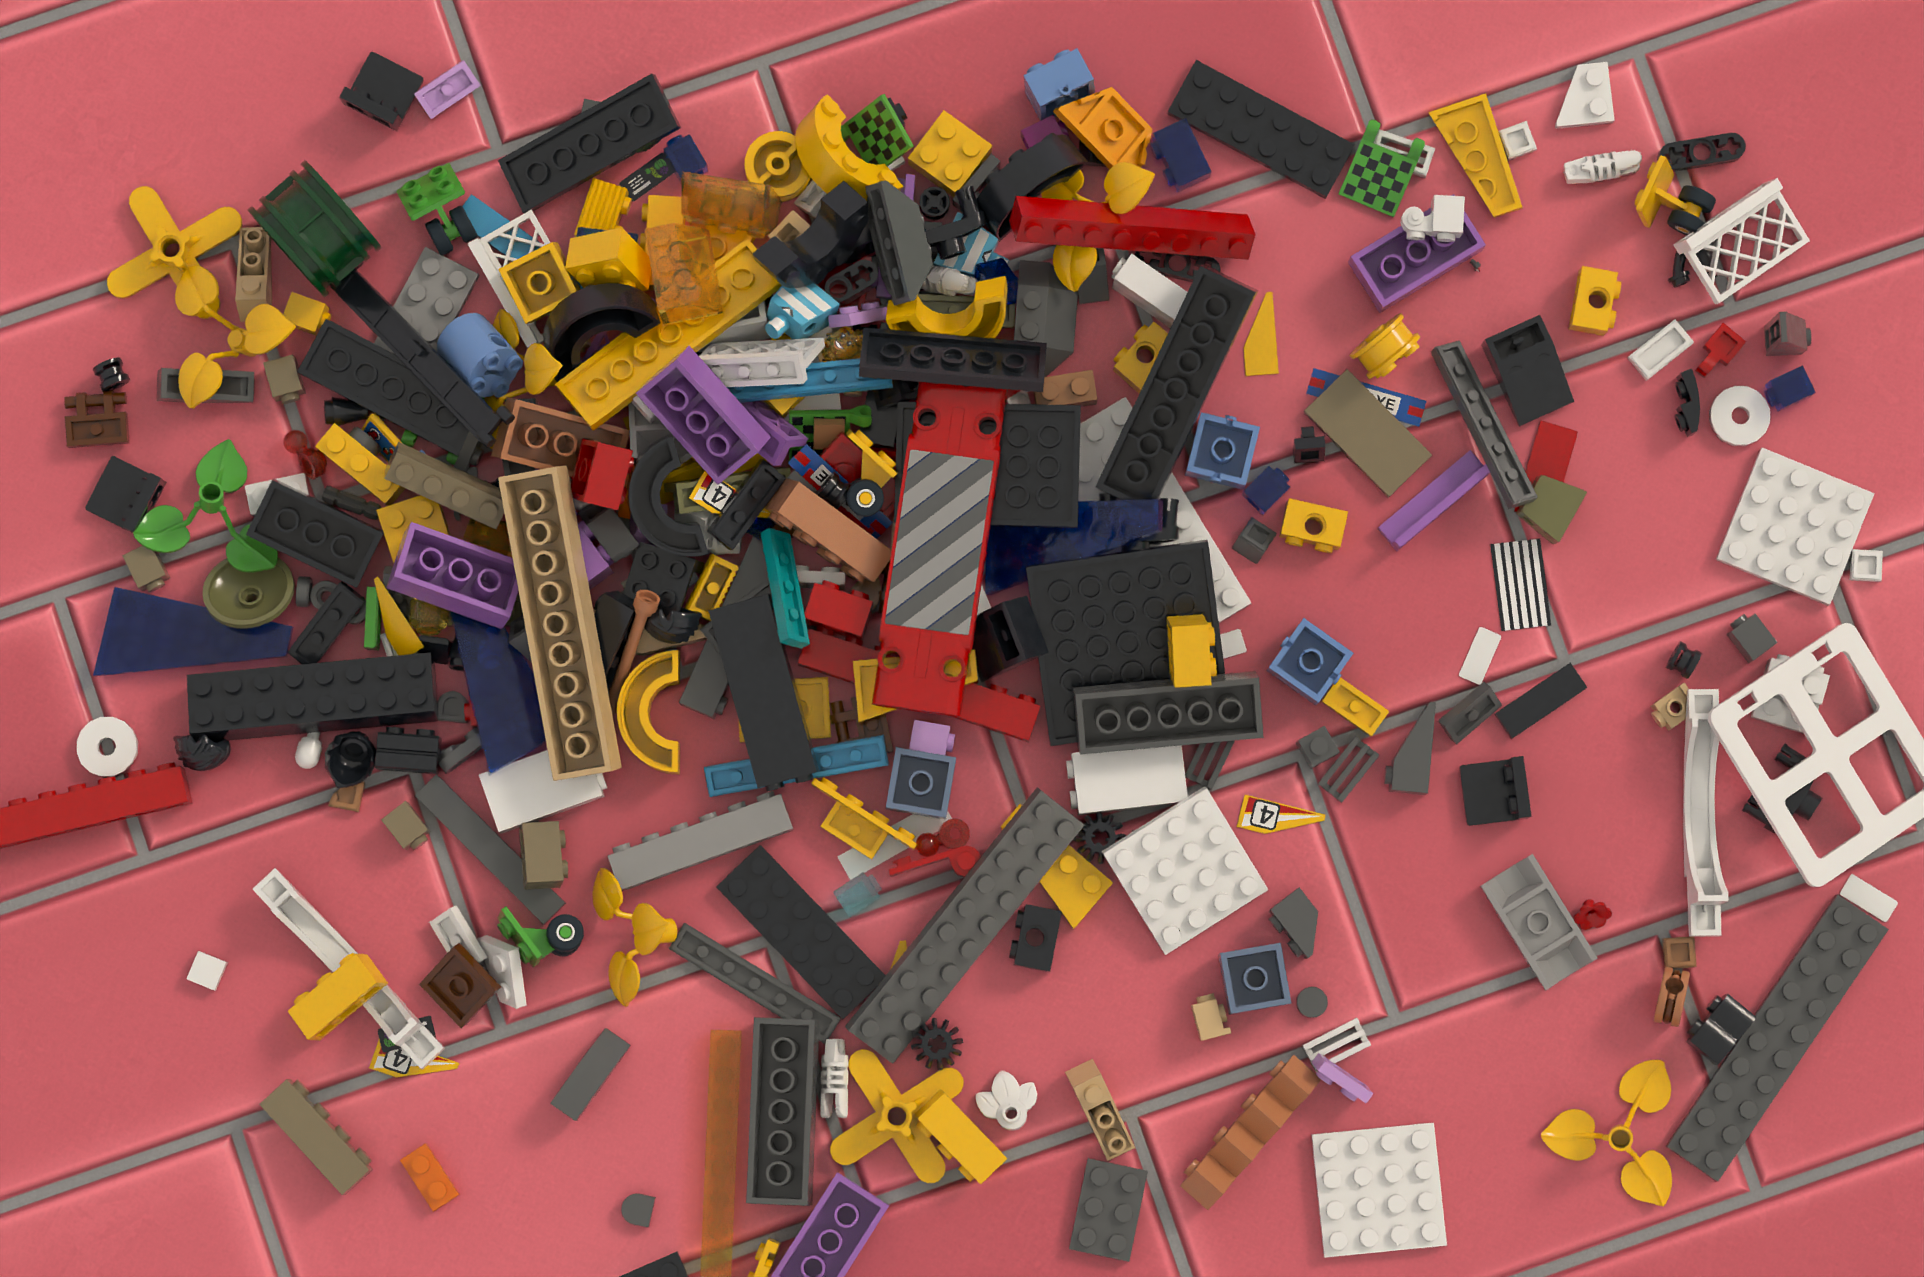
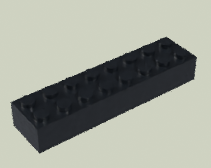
M1204 264L1199 267L1095 486L1096 488L1148 513L1154 510L1259 290Z
M431 652L187 675L189 734L192 735L196 742L203 734L208 736L213 742H219L223 739L229 741L439 721L435 662Z

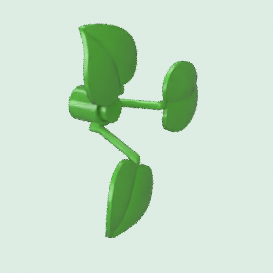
M229 439L212 448L199 462L196 468V480L200 486L199 501L194 503V508L186 520L183 521V515L177 508L161 505L150 510L133 532L134 538L144 547L160 553H172L188 544L190 533L186 526L191 524L199 509L209 514L220 512L231 536L234 538L226 547V557L231 566L239 571L251 573L269 570L277 565V550L247 536L246 533L250 525L245 526L240 531V534H238L226 512L224 492L232 493L239 490L247 480V466Z

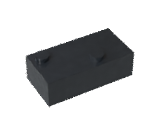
M276 479L271 481L246 533L247 536L356 588L384 534L383 530Z

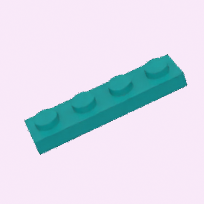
M768 528L761 532L773 600L772 605L776 617L777 633L780 643L802 649L809 645L810 642L791 536L788 533Z

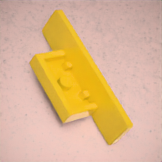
M823 777L819 781L814 778L811 782L812 786L836 801L820 827L872 860L888 835L913 851L917 847V843L913 841L915 835L902 827H899L898 830L893 829L887 825L889 819L876 810L872 814L861 808L864 803L853 795L848 794L846 798L836 792L838 786Z

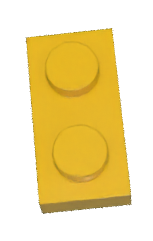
M1341 677L1335 685L1333 684L1321 701L1370 737L1373 736L1389 713L1387 709Z

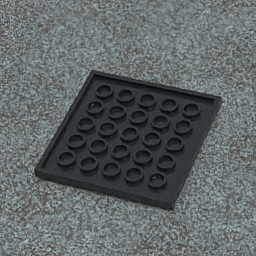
M1208 540L1025 566L1031 608L1049 653L1038 657L1050 746L1077 743L1073 688L1170 679L1167 636L1168 616L1203 614L1206 621L1211 622L1215 632V646H1210V653H1213V658L1216 659L1217 675L1225 674Z

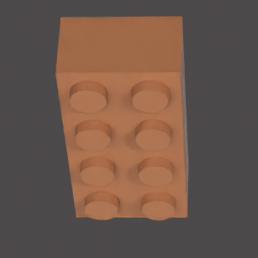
M507 397L505 407L515 416V419L508 425L503 421L499 425L491 456L538 469L567 465L569 477L572 478L582 438L626 448L630 430L603 423L592 431L580 416Z
M786 478L764 507L771 513L768 516L770 520L782 528L786 527L789 530L791 528L795 530L792 535L805 545L809 544L812 547H818L819 549L816 553L830 563L841 564L840 571L853 580L856 579L861 583L867 580L874 583L891 558V549L799 481Z

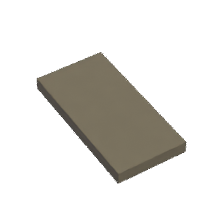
M1348 369L1304 410V413L1388 498L1432 456Z

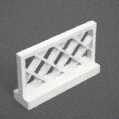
M1778 178L1761 184L1705 222L1703 226L1697 229V232H1691L1673 244L1679 255L1685 254L1715 304L1722 302L1810 241L1782 196L1780 190L1783 189V186ZM1772 201H1775L1780 209L1779 220L1766 217L1768 204ZM1747 218L1758 220L1756 236L1743 232ZM1765 222L1777 225L1775 241L1762 237ZM1784 227L1793 230L1798 239L1797 242L1792 245L1782 243ZM1725 233L1736 236L1733 251L1720 248L1722 235ZM1742 238L1755 241L1752 256L1740 253ZM1761 243L1774 246L1772 259L1769 261L1759 258ZM1702 249L1713 252L1710 267L1701 264L1696 256L1697 252ZM1719 253L1732 257L1730 272L1717 269ZM1738 259L1751 261L1749 275L1736 274ZM1716 274L1729 277L1727 289L1721 294L1714 285Z
M532 209L481 239L476 238L468 243L469 248L506 312L516 322L519 334L527 348L533 343H543V334H540L537 329L536 321L525 324L498 270L502 266L497 258L505 260L503 266L507 265L509 261L517 260L510 257L514 241L531 245L529 253L534 251L535 246L541 248L551 243ZM529 219L535 227L532 241L516 237L519 225ZM513 229L512 235L505 234ZM538 235H540L544 244L537 242ZM498 237L510 239L506 256L494 253L488 243Z
M824 338L711 343L699 357L726 387L804 384L808 379L806 368L823 350L825 341Z

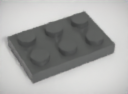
M1087 1158L1069 1249L1129 1262L1148 1171Z

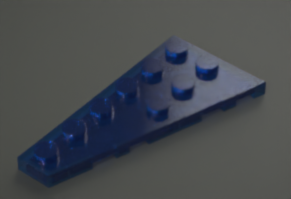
M1159 499L1079 501L1078 528L990 526L986 550L985 593L992 595L1027 582L1026 565L1096 556L1162 532L1163 501Z
M114 587L93 676L287 657L294 627L270 621L253 628H233L216 621L209 614L206 607Z
M449 611L458 642L459 655L465 671L464 675L474 717L480 733L482 750H484L487 762L488 775L490 776L546 743L534 673L523 655L509 643V633L505 627L500 629Z

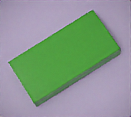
M367 587L364 648L379 651L381 610L376 587Z

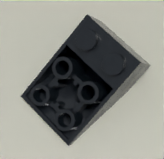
M1541 315L1485 339L1481 344L1519 427L1574 402L1555 346Z
M1027 596L1002 602L977 615L972 650H975L977 672L981 682L990 680L1049 653Z

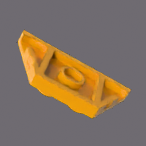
M1113 87L1054 109L1053 112L1109 170L1114 165L1122 162L1132 163L1139 167L1145 165L1147 157L1146 148L1148 143H1150L1153 129Z

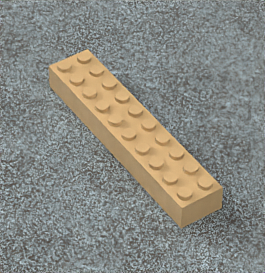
M567 465L498 477L553 781L622 768Z

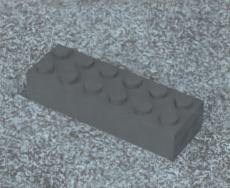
M1256 671L1218 674L1211 676L1212 685L1176 688L1171 679L1073 688L1077 743L1080 755L1264 738L1259 677Z
M754 1017L746 1203L812 1205L820 1020Z

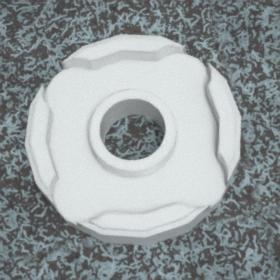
M1733 386L1725 389L1714 399L1709 410V422L1717 434L1716 436L1722 442L1732 446H1747L1756 442L1766 433L1770 424V408L1766 399L1757 390L1748 386ZM1741 408L1746 411L1748 415L1746 423L1737 424L1733 421L1732 412L1734 409Z
M99 717L90 721L81 730L77 739V755L81 764L89 772L101 777H116L125 773L138 755V739L134 730L125 721L115 717ZM111 738L115 742L116 748L111 755L105 756L100 752V744L104 739Z

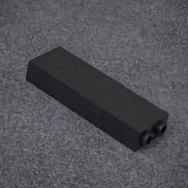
M770 593L709 610L758 788L765 786L766 791L784 787L783 781L795 778L796 783L814 779L812 773L819 771L785 644L780 643L777 633L776 617Z

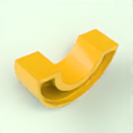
M828 94L825 95L799 123L795 134L797 153L809 176L827 194L845 181L866 201L868 196L866 195L865 186L881 181L889 182L900 191L904 186L885 163L879 165L867 163L849 150L840 131L841 123L846 119V116L838 104Z
M1006 276L976 282L974 301L965 310L953 314H942L932 311L921 302L918 295L914 301L895 306L892 300H888L886 313L888 327L890 330L996 338L1002 329L1006 316L1008 291Z
M672 650L647 658L629 674L618 697L617 721L625 743L638 759L655 770L680 775L679 742L667 740L657 734L652 727L650 719L651 705L657 694L668 686L680 684V652Z

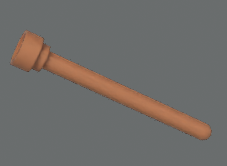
M649 590L637 591L633 602L636 615L609 692L612 716L616 712L618 697L628 677L647 618L657 611L660 602L659 596Z

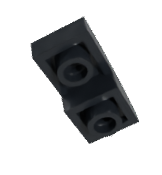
M1692 369L1681 372L1676 377L1678 382H1675L1678 396L1680 399L1685 398L1686 403L1676 409L1678 414L1675 415V421L1681 432L1685 431L1687 437L1697 432L1700 417L1699 392Z

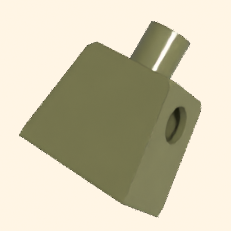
M1540 475L1536 477L1532 484L1538 498L1534 502L1521 505L1516 514L1550 543L1556 544L1563 537L1587 492L1553 478Z

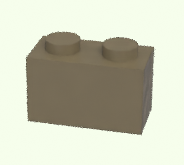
M559 821L522 823L519 829L524 890L560 888L564 878H568L567 860H562L561 848L566 846L565 831L559 830Z

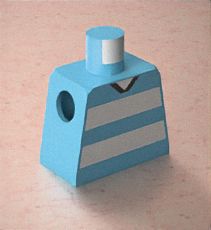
M957 212L953 222L961 220L963 214ZM980 228L962 238L967 252L946 260H941L938 253L933 263L935 266L957 269L961 274L981 281L986 269L1002 276L1010 259L994 253L998 245V238L984 228Z
M814 283L801 288L781 286L770 300L766 315L770 321L765 325V330L773 339L779 338L784 333L791 339L808 338L829 326L828 316L837 314L839 303Z

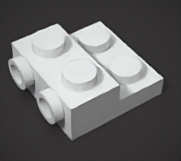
M1778 654L1777 659H1768L1764 674L1790 657ZM1821 666L1802 678V685L1817 709L1822 705L1830 675L1824 674L1825 668ZM1780 695L1774 696L1752 711L1751 718L1803 733Z

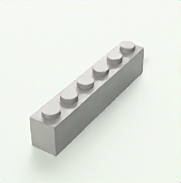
M773 791L757 796L758 802L746 806L745 801L727 807L729 812L717 816L716 812H712L699 817L700 823L688 826V823L684 822L671 827L670 834L660 837L659 833L656 832L642 837V844L631 847L630 843H625L612 848L614 854L608 855V859L621 890L631 889L793 831L794 829L782 795L775 796Z

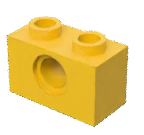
M1582 266L1579 269L1569 330L1604 336L1608 332V328L1613 329L1616 319V311L1612 310L1613 299L1619 298L1621 282L1617 281L1618 272ZM1589 296H1600L1603 299V307H1592L1589 303Z
M1155 322L1149 327L1144 324L1133 336L1136 342L1129 350L1123 347L1113 359L1116 362L1113 371L1139 394L1168 335ZM1141 349H1148L1153 354V360L1149 363H1142L1137 359L1136 353Z
M1289 498L1286 503L1279 537L1286 538L1285 543L1302 547L1303 543L1315 545L1314 550L1332 553L1333 549L1339 550L1341 547L1348 511ZM1316 520L1321 526V532L1317 535L1309 534L1305 529V522Z

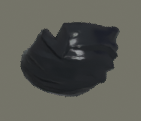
M682 607L681 612L671 611L667 615L664 614L662 609H658L647 618L644 628L652 637L664 643L677 644L688 642L689 637L694 636V631L698 630L699 619L702 613Z
M352 731L336 735L333 742L328 745L325 752V768L336 784V788H347L360 784L367 777L371 776L375 767L377 750L365 733Z
M205 734L201 735L197 742L193 739L192 735H177L173 737L178 760L183 761L184 767L192 770L206 771L214 769L224 763L230 756L231 746L226 739L213 742Z

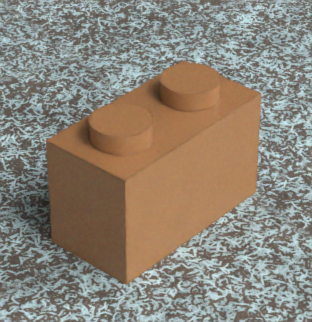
M1093 370L1044 377L1043 392L1033 391L1035 404L1081 405V407L1097 404Z

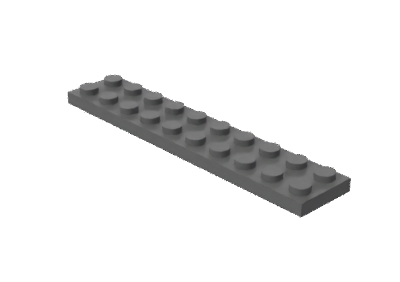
M1037 787L846 1024V1029L893 1064L914 1038L913 1033L920 1031V1024L928 1021L1083 828L1084 824Z
M1836 895L1755 1013L1756 1019L1730 1050L1666 1147L1718 1182L1889 929L1840 895Z

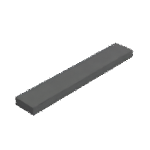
M1460 340L1435 347L1431 354L1508 509L1534 502L1538 496Z
M437 774L415 795L544 925L566 904L551 888L524 890L521 858Z
M686 923L683 924L676 940L669 947L671 951L781 1018L820 1020L819 1041L824 1044L826 1039L830 1038L841 1019L831 1011Z

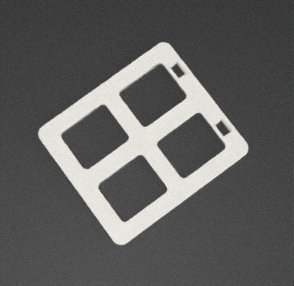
M1844 623L1836 626L1714 707L1708 714V722L1803 879L1811 887L1825 885L1924 818V787L1921 791L1883 815L1849 761L1853 753L1887 730H1891L1924 783V739L1861 635L1852 624ZM1825 644L1829 654L1817 661L1812 652ZM1840 652H1843L1875 702L1876 711L1840 736L1835 737L1802 685V678ZM1751 693L1755 703L1743 710L1737 702ZM1780 695L1812 746L1813 752L1810 756L1774 780H1771L1739 730L1737 723L1742 717L1774 696ZM1823 773H1827L1859 823L1860 831L1822 858H1818L1786 807L1785 800Z

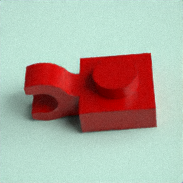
M1722 323L1702 347L1709 354L1695 371L1705 378L1718 361L1727 366L1747 341L1725 323Z

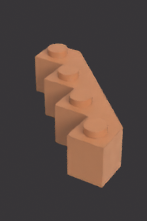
M1295 1055L1286 1063L1280 1060L1269 1073L1272 1079L1257 1096L1252 1093L1240 1107L1244 1111L1228 1129L1223 1126L1212 1139L1215 1142L1214 1146L1200 1162L1195 1158L1184 1171L1187 1178L1180 1186L1207 1210L1225 1193L1236 1177L1252 1162L1263 1146L1283 1126L1293 1111L1310 1095L1321 1079Z

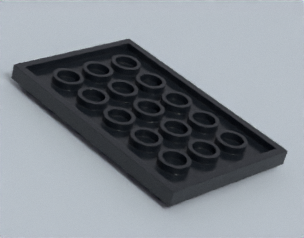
M916 402L897 403L895 470L897 475L895 476L894 524H896L909 434L912 433L913 413ZM1005 404L999 445L1001 446L990 526L1078 528L1081 405ZM925 412L920 416L919 423L923 426H930L935 422L936 415L932 412ZM986 420L980 425V431L986 435L992 434L996 430L997 425L994 421Z

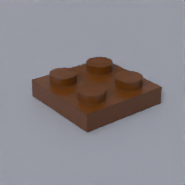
M460 943L455 945L419 984L460 1028L467 1025L501 988L494 978Z

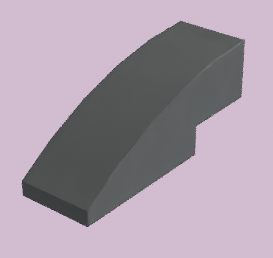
M161 368L158 370L157 401L184 402L178 383L180 369ZM222 370L223 379L218 391L210 399L202 402L253 403L254 372Z
M605 1028L550 1104L574 1121H578L631 1045Z

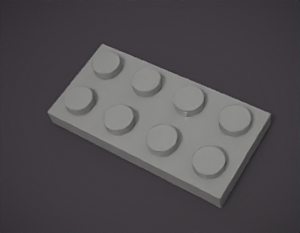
M425 247L393 307L437 352V342L440 334L449 323L459 316L480 275ZM377 337L374 344L395 354L379 337Z

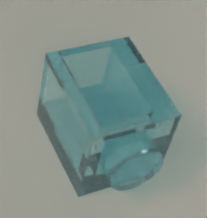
M862 872L835 890L833 894L851 919L881 899L878 892L882 888L872 874L867 877Z

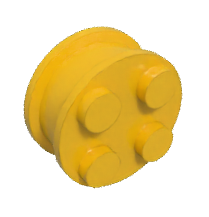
M783 131L768 132L754 140L747 150L744 163L746 177L752 190L761 198L771 202H786L799 196L808 186L811 177L800 161L794 135Z
M1402 313L1397 314L1385 324L1372 331L1349 355L1352 359L1358 358L1368 370L1366 374L1368 379L1374 376L1376 378L1386 376L1397 366L1394 362L1398 358L1401 359L1404 356L1407 358L1420 347L1417 343L1420 335L1418 333L1412 334L1402 322L1404 318Z

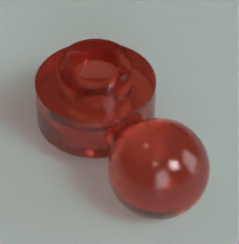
M289 431L283 440L284 447L288 452L298 455L299 464L305 475L311 480L324 475L326 472L325 467L327 466L324 454L312 447L307 448L308 440L302 431Z
M949 819L941 824L938 834L923 833L919 835L915 842L917 843L916 850L920 855L929 857L935 855L939 850V846L942 845L948 849L964 846L970 838L969 827L960 819ZM952 828L959 830L960 836L958 839L951 838L950 830Z

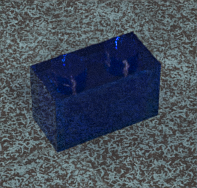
M1186 118L1153 133V142L1150 143V147L1156 160L1162 159L1166 167L1163 170V174L1169 187L1175 186L1177 192H1180L1210 178L1212 171Z

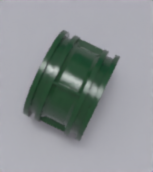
M304 160L300 164L303 167L300 173L297 174L292 170L289 173V177L266 197L262 196L259 199L262 206L257 210L251 206L247 210L325 298L329 294L326 288L331 283L335 287L340 285L342 279L363 261H367L370 258L367 253L370 249L374 248L378 252L382 247L329 184Z

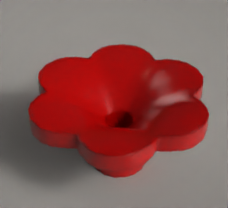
M1588 899L1583 902L1580 912L1575 914L1574 921L1583 930H1588L1592 927L1600 928L1606 924V919L1612 916V911L1606 907L1605 903H1595L1594 900Z

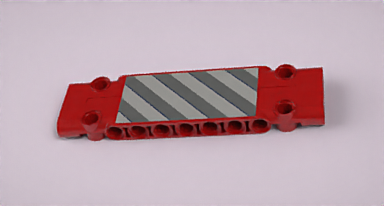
M919 382L916 406L913 413L912 433L909 434L883 605L879 642L881 644L877 657L878 664L872 705L960 717L968 658L971 655L997 482L1001 446L999 445L1007 389ZM925 412H932L936 415L935 422L930 426H923L919 423L920 416ZM986 420L994 421L997 425L996 430L992 434H983L980 431L982 422ZM896 653L900 656V663L896 668L889 669L884 666V658L887 654ZM951 661L958 662L961 665V672L956 677H949L944 672L945 666Z

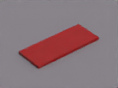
M1540 420L1525 471L1531 484L1540 475L1564 482L1578 431ZM1520 506L1515 507L1514 512L1517 513Z

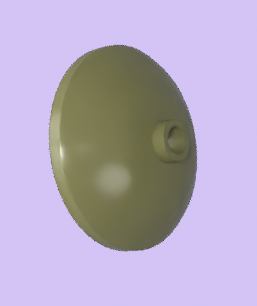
M226 558L211 570L203 586V601L209 614L219 623L233 628H253L272 621L288 607L294 594L292 573L286 563L278 558L277 565L274 568L251 573L235 569Z

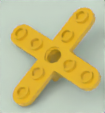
M148 186L136 188L129 197V205L153 247L113 270L107 278L108 290L113 296L125 299L169 274L177 286L182 274L189 266H200L196 258L240 232L242 228L241 215L234 208L222 207L179 231L155 190ZM170 244H179L180 249L175 256L167 257L165 255L166 248ZM219 297L208 305L216 313L220 309ZM204 309L196 316L201 319L213 318Z
M865 1049L854 1052L849 1059V1070L876 1112L833 1140L830 1146L832 1158L841 1165H850L893 1138L921 1181L926 1183L939 1181L945 1173L944 1160L930 1138H927L917 1128L916 1124L919 1120L914 1114L940 1089L950 1099L957 1096L961 1092L964 1083L961 1073L954 1068H943L901 1095L873 1052ZM894 1107L902 1108L905 1111L906 1119L901 1125H893L889 1122L888 1113Z

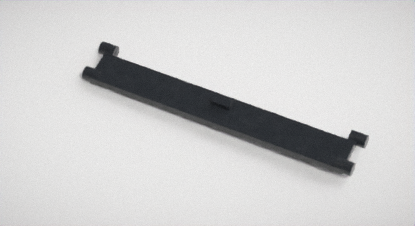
M363 262L340 281L341 284L337 287L331 283L330 287L459 421L487 448L492 447L496 442V439L492 436L493 432L502 421L506 425L512 423L515 416L505 406L499 407L495 412L362 276L357 269L362 266Z

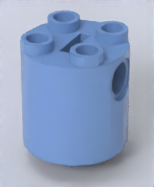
M467 313L454 319L442 331L437 342V353L480 397L504 396L509 390L510 383L523 366V360L493 325L483 315L478 313Z

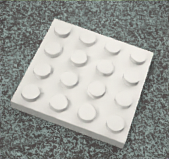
M1761 448L1716 560L1829 606L1875 493Z
M1205 786L1101 851L1165 955L1268 891L1267 886Z
M1434 1123L1311 1134L1324 1258L1447 1246Z

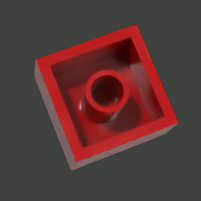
M582 438L571 481L573 499L618 510L619 505H622L626 498L627 488L624 484L626 476L631 474L634 466V457H631L633 450Z
M823 580L822 584L814 583L804 613L806 624L815 627L821 626L834 631L836 634L845 637L851 636L863 641L874 607L873 601H870V598H868L869 595L857 590H851V594L840 591V585Z

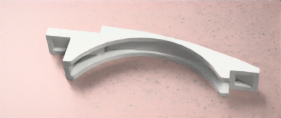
M1719 689L1687 690L1683 841L1684 877H1687L1689 937L1721 936V904L1729 901L1728 890L1724 883L1719 862L1715 828V775L1719 739L1708 722L1709 712L1719 705Z
M276 868L253 888L276 917L291 929L332 972L340 967L339 963L344 957L351 953L358 954ZM388 985L384 986L363 1004L388 1038L395 1045L400 1046L422 1070L445 1049Z

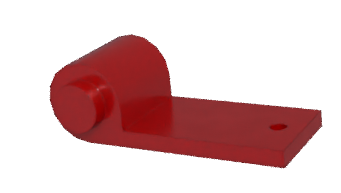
M961 846L913 862L910 856H906L892 861L893 864L896 863L897 867L888 870L892 877L949 859L954 873L964 878L981 856L974 847Z

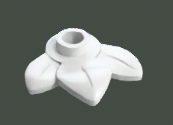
M1000 1071L994 1078L992 1092H979L976 1094V1103L981 1113L987 1118L997 1119L1001 1127L1011 1131L1020 1129L1025 1124L1027 1111L1037 1101V1090L1033 1082L1019 1086L1013 1075L1005 1071ZM1009 1110L1017 1111V1116L1009 1119L1006 1117V1113Z

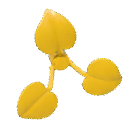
M1127 162L1114 165L1105 177L1104 189L1108 195L1105 197L1106 202L1101 203H1109L1111 210L1117 214L1130 212L1148 191L1155 173ZM1081 170L1067 182L1058 183L1041 193L1042 198L1073 200L1074 198L1077 201L1093 202L1077 194L1084 184V176ZM1056 245L1053 253V266L1056 275L1064 286L1073 292H1077L1095 267L1097 250L1091 247Z
M197 265L189 266L182 274L175 293L176 305L183 314L188 316H197L204 309L207 314L228 327L231 332L228 335L227 341L231 351L212 353L207 358L201 353H193L184 361L179 371V390L184 402L191 409L210 399L218 391L222 383V369L217 362L213 361L214 359L230 356L237 358L239 353L249 357L267 353L282 343L296 328L293 322L287 319L276 307L269 304H260L249 312L245 320L246 329L233 325L208 306L218 298L219 285L210 271Z
M499 309L492 325L515 350L519 344L518 327L513 317L505 309ZM533 343L527 349L525 356L518 354L525 365L526 387L506 393L504 396L498 397V399L492 395L486 397L484 401L496 412L499 407L505 406L503 403L507 397L512 398L527 392L532 395H538L547 386H556L557 382L554 378L563 365L542 344ZM498 428L492 434V436L495 439L497 436Z
M600 868L594 882L592 894L596 913L603 920H611L614 914L617 917L630 919L634 929L633 935L636 949L629 951L626 956L622 951L615 952L611 958L608 970L610 986L615 997L623 1006L628 1007L629 1003L635 998L640 985L639 969L632 958L639 953L641 955L651 954L659 944L674 942L677 938V925L672 918H663L647 903L638 904L633 914L622 912L619 909L623 902L620 884L608 869Z
M1648 1060L1629 1069L1620 1081V1097L1628 1103H1633L1624 1125H1615L1611 1128L1609 1134L1594 1133L1595 1122L1588 1113L1580 1109H1569L1559 1114L1541 1133V1138L1558 1155L1576 1161L1587 1159L1595 1153L1596 1144L1594 1139L1609 1141L1610 1146L1616 1151L1626 1150L1635 1161L1628 1162L1622 1169L1621 1183L1624 1190L1631 1197L1639 1201L1664 1206L1670 1196L1672 1187V1173L1668 1161L1655 1150L1646 1151L1639 1158L1637 1153L1631 1148L1633 1133L1629 1127L1638 1106L1644 1112L1654 1113L1663 1109L1671 1097V1083L1664 1062L1662 1060Z

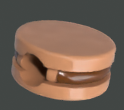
M1664 968L1653 1019L1654 1022L1662 1023L1663 1020L1665 1024L1671 1022L1670 1026H1679L1690 972L1682 970L1681 974L1679 970L1673 971V968Z

